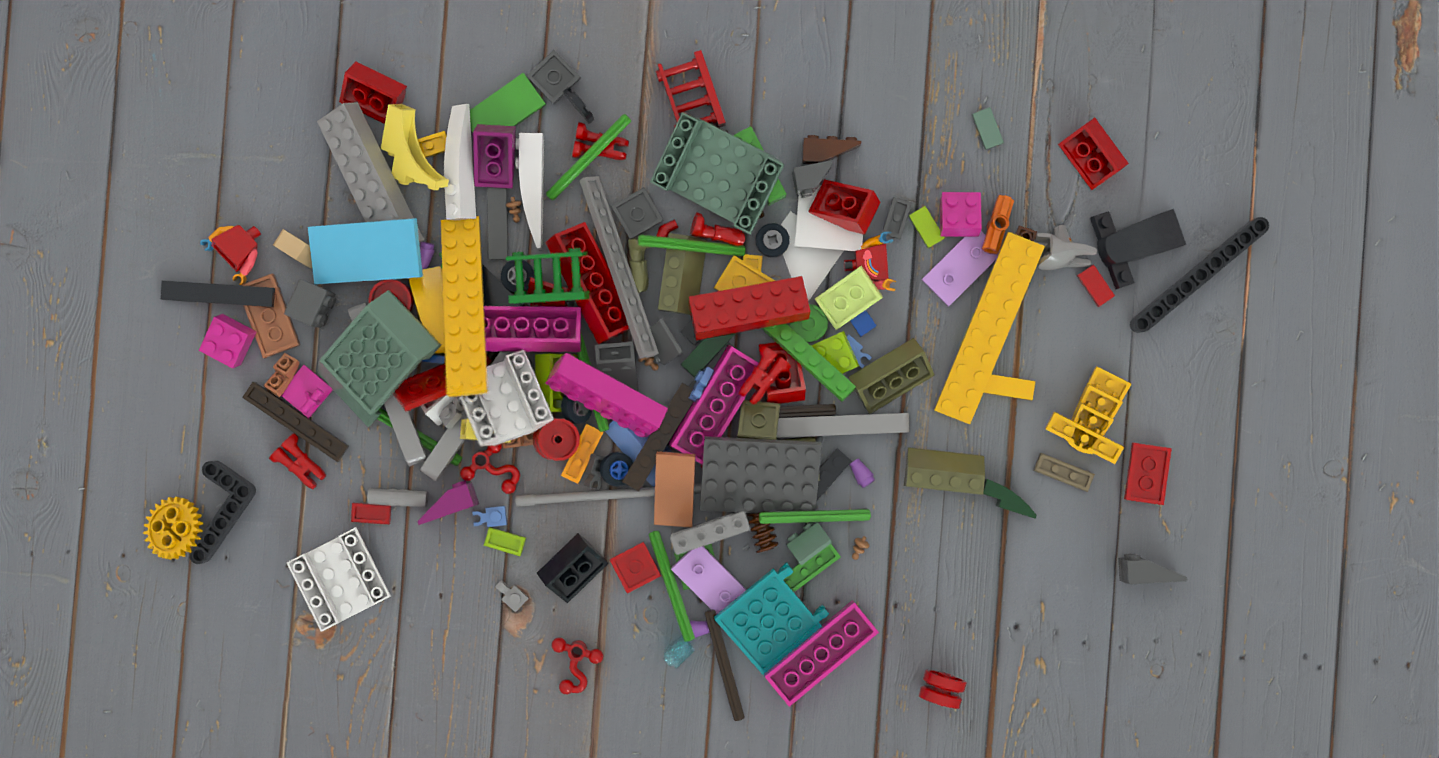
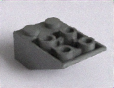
M622 342L595 345L597 370L639 392L635 343Z

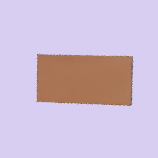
M272 273L240 285L275 288L274 307L243 305L251 327L256 331L255 338L262 357L265 359L300 346L291 318L284 314L286 304L275 275Z
M656 453L654 525L692 528L696 454Z

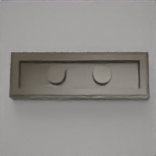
M1043 453L1039 454L1033 471L1085 492H1088L1095 475Z

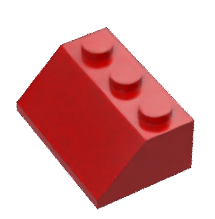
M355 61L344 74L339 102L342 104L358 102L363 114L385 124L388 104H402L407 86Z
M1096 118L1087 122L1058 144L1091 190L1129 164Z

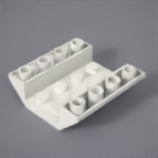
M524 350L506 355L504 361L487 366L488 393L460 396L480 446L498 445L530 434L553 421L552 414Z
M357 527L287 562L321 632L391 597Z

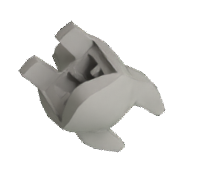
M1065 225L1055 227L1054 235L1037 233L1035 241L1048 242V244L1038 243L1045 246L1043 257L1038 262V268L1041 270L1090 266L1091 260L1075 256L1097 254V249L1094 247L1073 243Z

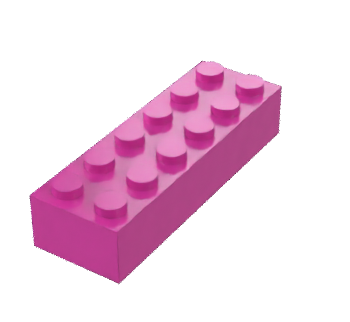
M484 306L486 351L581 352V307Z
M727 345L713 368L714 372L707 386L703 389L700 398H697L695 402L693 401L668 444L684 454H696L695 461L703 465L704 436L722 437L746 395L744 397L739 395V390L753 372L754 367L758 365V362L734 347Z
M565 353L554 364L545 383L552 390L566 394L569 399L581 402L587 409L601 413L602 417L618 422L617 424L623 428H629L639 437L646 438L659 429L668 409L568 353Z
M852 600L826 621L819 630L767 671L764 677L790 707L879 632Z

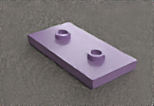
M982 231L979 237H964L921 279L948 307L998 257V254H989L982 249L986 236Z
M704 546L688 551L671 567V570L711 610L714 609L716 614L747 590Z

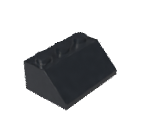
M577 533L537 572V575L547 588L568 603L609 563L584 537Z

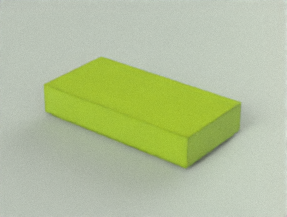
M926 206L908 216L927 248L945 239L944 236H940V229Z
M489 527L483 546L521 556L526 537Z

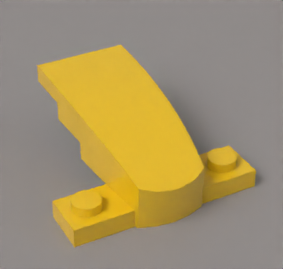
M441 266L423 269V277L408 278L420 323L441 344L435 353H445L443 272Z
M1096 366L1080 397L1072 419L1054 411L1045 429L1064 438L1075 450L1087 454H1095L1115 464L1124 446L1104 437V434L1114 421L1113 418L1121 407L1122 400L1129 390L1131 383Z

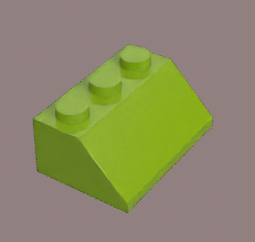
M535 354V377L550 412H562L561 403L565 394L552 390L545 383L554 364L564 354ZM570 354L571 356H573V357H575V358L578 359V356H577V355H575V354Z

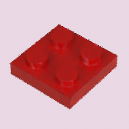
M644 541L609 559L627 594L661 576Z

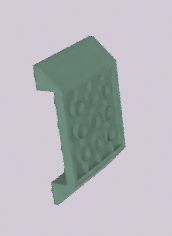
M682 112L650 182L666 191H674L733 222V226L752 234L785 164L773 155L713 124Z
M388 290L367 304L319 360L317 373L363 423L370 427L380 416V407L422 360L430 359L441 344L396 296Z

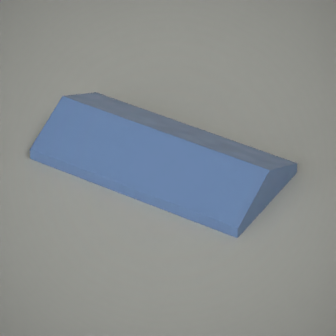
M613 420L608 424L609 430L605 432L634 463L649 436L646 438L639 437L634 431L619 426L618 422ZM666 445L663 452L673 453L672 450ZM656 464L646 478L652 487L655 486Z

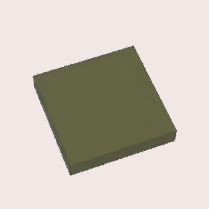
M743 400L737 438L776 440L780 404L759 401L753 405L749 400Z

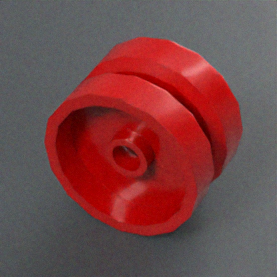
M393 279L382 280L371 289L368 298L369 303L390 290L410 312L412 311L414 304L412 292L403 282Z
M553 419V421L534 431L533 445L536 452L548 460H566L576 453L580 444V435L577 428L572 422L565 419Z
M925 670L923 680L932 686H921L918 696L941 706L960 709L962 698L955 693L964 692L967 682L948 673Z

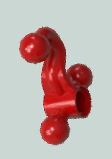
M501 443L487 446L485 451L476 452L472 457V464L461 469L460 477L464 481H471L475 477V471L484 468L490 474L496 476L511 472L512 478L504 480L501 484V489L506 494H512L516 490V484L520 479V472L514 465L507 464L495 468L490 464V456L501 451ZM478 455L485 456L486 463L484 465L476 462Z
M555 638L552 641V649L558 653L568 652V656L571 659L570 671L580 680V684L577 686L570 680H563L559 684V690L565 695L580 693L587 687V678L577 668L578 661L587 657L593 664H598L603 660V653L599 649L587 650L586 644L581 640H576L570 645L563 638ZM573 648H581L582 654H575L573 652Z

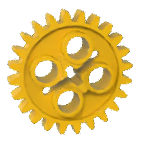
M176 496L175 498L168 497L167 500H161V505L155 504L156 510L150 509L152 516H146L149 523L144 524V526L148 530L143 532V534L148 535L144 541L150 543L148 548L153 549V554L169 560L172 558L179 559V556L185 557V552H192L191 546H197L194 541L195 539H201L197 534L203 532L202 529H199L203 522L198 521L202 514L197 513L199 508L193 507V502Z

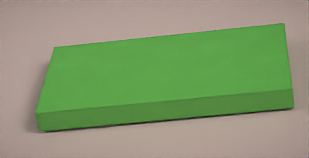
M522 73L470 110L471 131L473 133L477 124L517 126L546 104L526 75Z

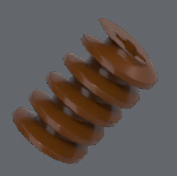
M760 513L747 515L753 517L748 523L755 524L750 531L757 532V534L752 536V539L759 540L754 544V546L760 547L756 553L774 549V547L779 545L777 541H772L777 536L776 534H770L775 530L774 527L768 526L771 523L761 524L759 522Z

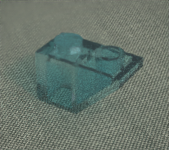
M681 635L665 648L663 659L670 667L673 665L676 669L695 649L689 641L685 642Z

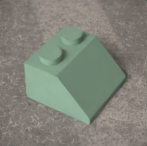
M818 522L807 523L802 527L804 531L800 534L794 533L787 539L789 542L786 545L800 565H803L832 543Z

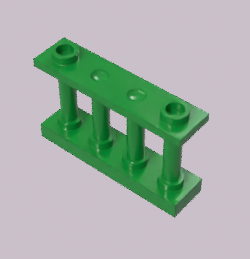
M580 248L569 249V253L524 255V252H512V256H507L506 260H515L517 291H515V295L508 296L509 304L590 299L589 291H583L580 281L579 256H587V252H581ZM560 257H571L573 279L571 292H564V289H562ZM552 258L554 279L552 293L545 294V290H543L541 259ZM533 259L535 290H533L534 294L527 295L526 291H524L522 260Z

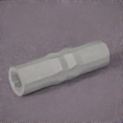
M369 488L367 502L374 505L427 507L428 492L406 489L398 490L394 488Z

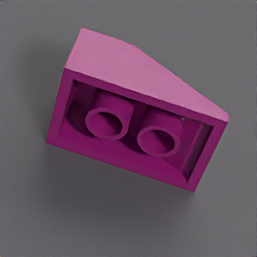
M477 124L473 131L474 186L513 189L516 127Z
M466 481L452 484L453 488L447 490L417 521L418 525L478 505L479 501L472 482L466 483Z

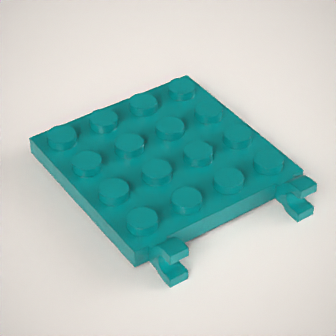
M787 562L781 566L778 572L774 568L714 616L715 621L762 675L822 627L820 621L829 615L823 604L812 614L787 585L784 579L793 573L792 568Z

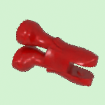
M578 122L576 140L596 142L603 135L601 132L598 134L587 130L584 123ZM616 137L598 156L614 160H626V153L613 149L614 145L628 147L629 140ZM575 141L572 158H580L590 149L591 145Z
M698 212L695 213L690 230L691 236L711 238L712 241H723L734 246L744 244L745 235L741 230L717 224L714 227L705 224L703 215Z
M764 345L759 349L761 355L760 362L754 367L753 372L743 383L738 393L744 397L751 388H754L756 391L749 400L753 405L761 400L768 387L775 382V378L781 372H787L792 367L785 359L777 357L774 351ZM774 361V364L768 373L765 372L767 367Z
M293 433L271 454L269 459L274 463L280 462L288 468V471L294 473L304 485L314 489L317 483L309 474L312 472L320 480H323L326 474L320 466L308 457L307 453H304L298 447L299 437ZM285 450L292 454L296 458V460L293 461L286 454Z

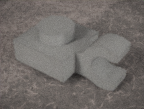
M455 396L453 398L454 403L450 402L439 415L444 426L450 430L463 416L461 412L464 406L460 396Z
M500 580L495 586L505 595L501 600L514 612L529 599L516 585L510 588L503 580Z

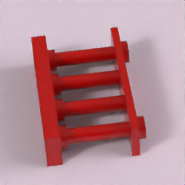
M701 50L694 52L695 58L692 61L663 70L661 63L658 64L659 70L656 71L659 82L663 81L676 122L680 118L679 113L707 104V106L711 105L713 112L709 116L700 119L709 123L713 122V124L717 123L718 128L726 126ZM694 68L695 70L699 69L701 76L698 79L669 88L667 77ZM700 86L701 88L705 87L707 94L703 98L679 106L675 105L673 95Z

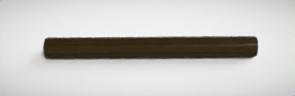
M714 609L705 612V618L734 721H740L745 716L720 625L714 619V616L717 614Z

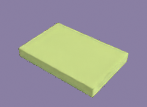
M860 266L816 297L815 301L837 330L878 302L883 296L863 267Z

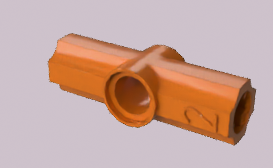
M997 196L991 219L987 223V232L982 249L989 254L999 253L1005 230L1009 226V217L1014 204V200L1009 196ZM995 221L1000 223L1001 228L996 226Z

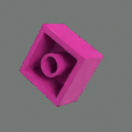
M942 192L940 198V236L979 237L982 229L981 192Z
M225 314L215 316L199 351L233 369L242 364L256 331Z

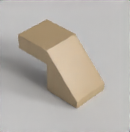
M283 229L273 246L312 269L310 245Z

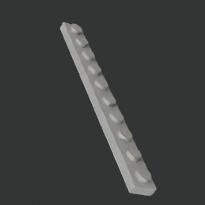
M599 176L583 177L580 183L639 358L654 357L659 352Z

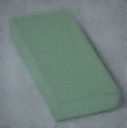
M990 107L972 114L985 150L1004 143Z

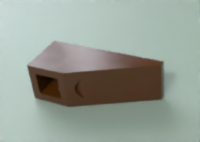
M808 135L807 138L803 139L802 164L830 161L860 147L861 141H858L856 137H846L845 140H838L836 136H827L826 139H819L817 135Z

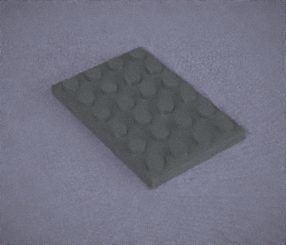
M704 436L700 510L745 513L816 511L821 442Z

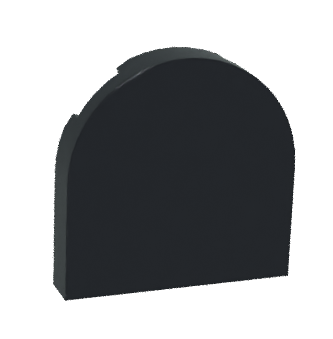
M567 87L563 90L565 97L590 124L594 120L593 114L586 109L584 102L579 96L572 92L570 87Z

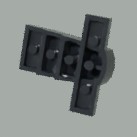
M1174 209L1132 224L1117 232L1109 211L1090 217L1098 240L1099 256L1108 268L1115 290L1135 283L1127 262L1140 260L1186 245Z

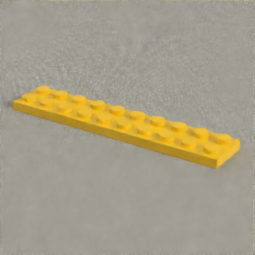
M476 216V219L441 220L448 397L488 393L480 218Z
M1007 232L934 411L971 424L1045 246Z

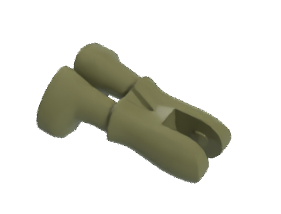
M628 239L631 273L638 293L645 292L648 289L649 277L647 260H644L645 250L651 247L639 246L638 239Z

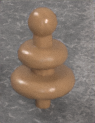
M511 197V202L506 203V207L512 208L509 210V213L513 214V221L518 223L520 221L518 213L521 212V209L517 208V206H520L522 202L515 201V197Z
M654 357L638 359L639 362L645 360L644 365H650L654 371L659 368L653 362Z
M863 536L862 539L856 538L854 540L856 543L853 546L855 553L852 554L854 560L859 558V553L863 554L865 552L864 548H869V543L865 541L867 537Z

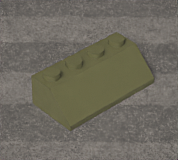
M669 233L668 238L707 242V240L687 235ZM666 249L658 305L659 311L690 315L688 299L690 296L700 294L705 252Z
M912 338L848 378L856 386L855 392L870 415L935 374L924 350Z
M917 448L907 449L904 486L983 495L985 482L984 456Z

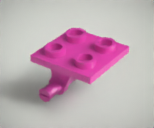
M303 365L281 396L309 419L333 389L306 365Z

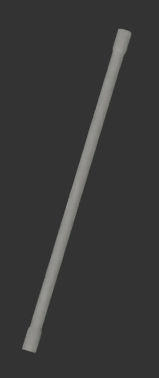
M701 483L694 484V493H701ZM642 487L639 492L633 488L541 495H516V506L655 496V487Z

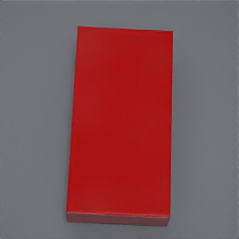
M1094 264L1077 275L1098 307L1115 296Z
M353 502L351 522L389 525L392 506Z

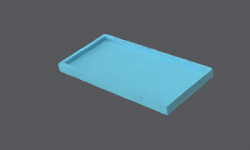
M417 218L308 227L314 284L423 277Z

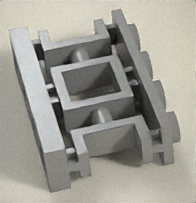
M733 512L692 526V528L689 527L671 533L670 539L675 553L678 555L749 531L750 527L745 512Z

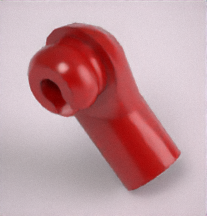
M675 219L661 225L656 236L667 238L669 232L678 229Z

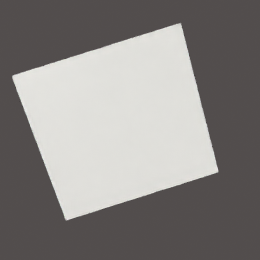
M821 185L810 197L801 198V195H799L795 246L847 251L861 250L863 234L848 231L809 213V209Z
M790 211L781 224L787 230L790 238L788 249L784 252L783 257L791 278L803 277L809 301L844 250L795 246L797 215Z

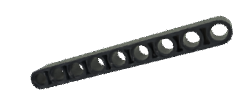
M1258 217L1246 223L1133 317L1130 321L1131 330L1135 333H1142L1151 329L1269 230L1268 220L1264 217ZM1256 222L1261 225L1260 231L1255 229ZM1241 234L1246 236V243L1241 242ZM1227 246L1230 247L1232 250V254L1230 256L1227 255L1225 252V248ZM1212 258L1217 261L1216 268L1211 266ZM1197 271L1202 272V280L1197 279ZM1182 283H1186V284H1187V286H1188V291H1187V292H1183V291H1182V289H1181ZM1168 295H1171L1174 299L1172 305L1166 301ZM1153 307L1159 310L1157 317L1152 314ZM1139 319L1143 320L1144 322L1143 329H1140L1137 326V321Z

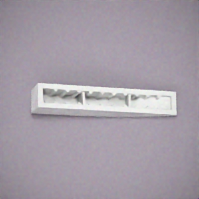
M469 104L452 106L448 123L444 158V177L449 179L448 187H444L446 220L476 219Z
M519 133V138H516V150H519V157H516L515 164L516 169H519L523 207L538 250H543L544 135L543 133Z

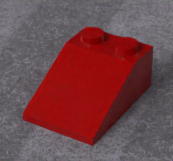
M824 179L809 209V213L848 231L865 235L881 202L874 190Z
M776 342L759 344V349L762 345L768 347L777 354V357H782L792 366L789 371L781 372L775 378V382L768 387L765 392L766 401L778 404L804 401L806 388L801 364ZM774 361L767 367L765 372L768 373L774 364Z

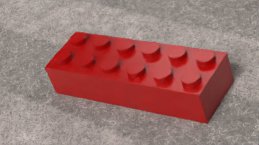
M586 223L578 224L549 238L545 243L551 254L569 253V249L580 248L581 252H587V256H579L580 281L583 291H589L590 299L575 301L578 307H581V312L597 343L601 344L629 331L630 329L610 269ZM560 257L561 274L571 291V288H573L571 257Z
M802 276L690 296L688 299L696 340L808 320L811 313Z

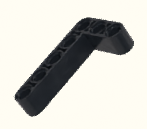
M219 461L206 462L202 466V473L206 478L230 493V495L201 535V539L197 541V546L192 548L189 557L195 564L206 563L213 557L256 493V488L251 482ZM212 464L217 468L214 475L210 472ZM228 475L232 477L231 485H228L226 483V477ZM243 486L248 488L247 496L241 493ZM232 502L237 504L236 512H233L230 508ZM221 518L226 520L225 528H222L219 524ZM210 534L215 536L214 544L209 542ZM199 550L204 552L203 560L198 557Z

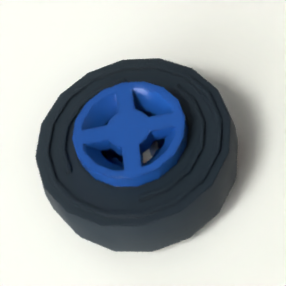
M610 453L601 462L600 475L611 486H624L625 483L622 481L633 462L624 453Z

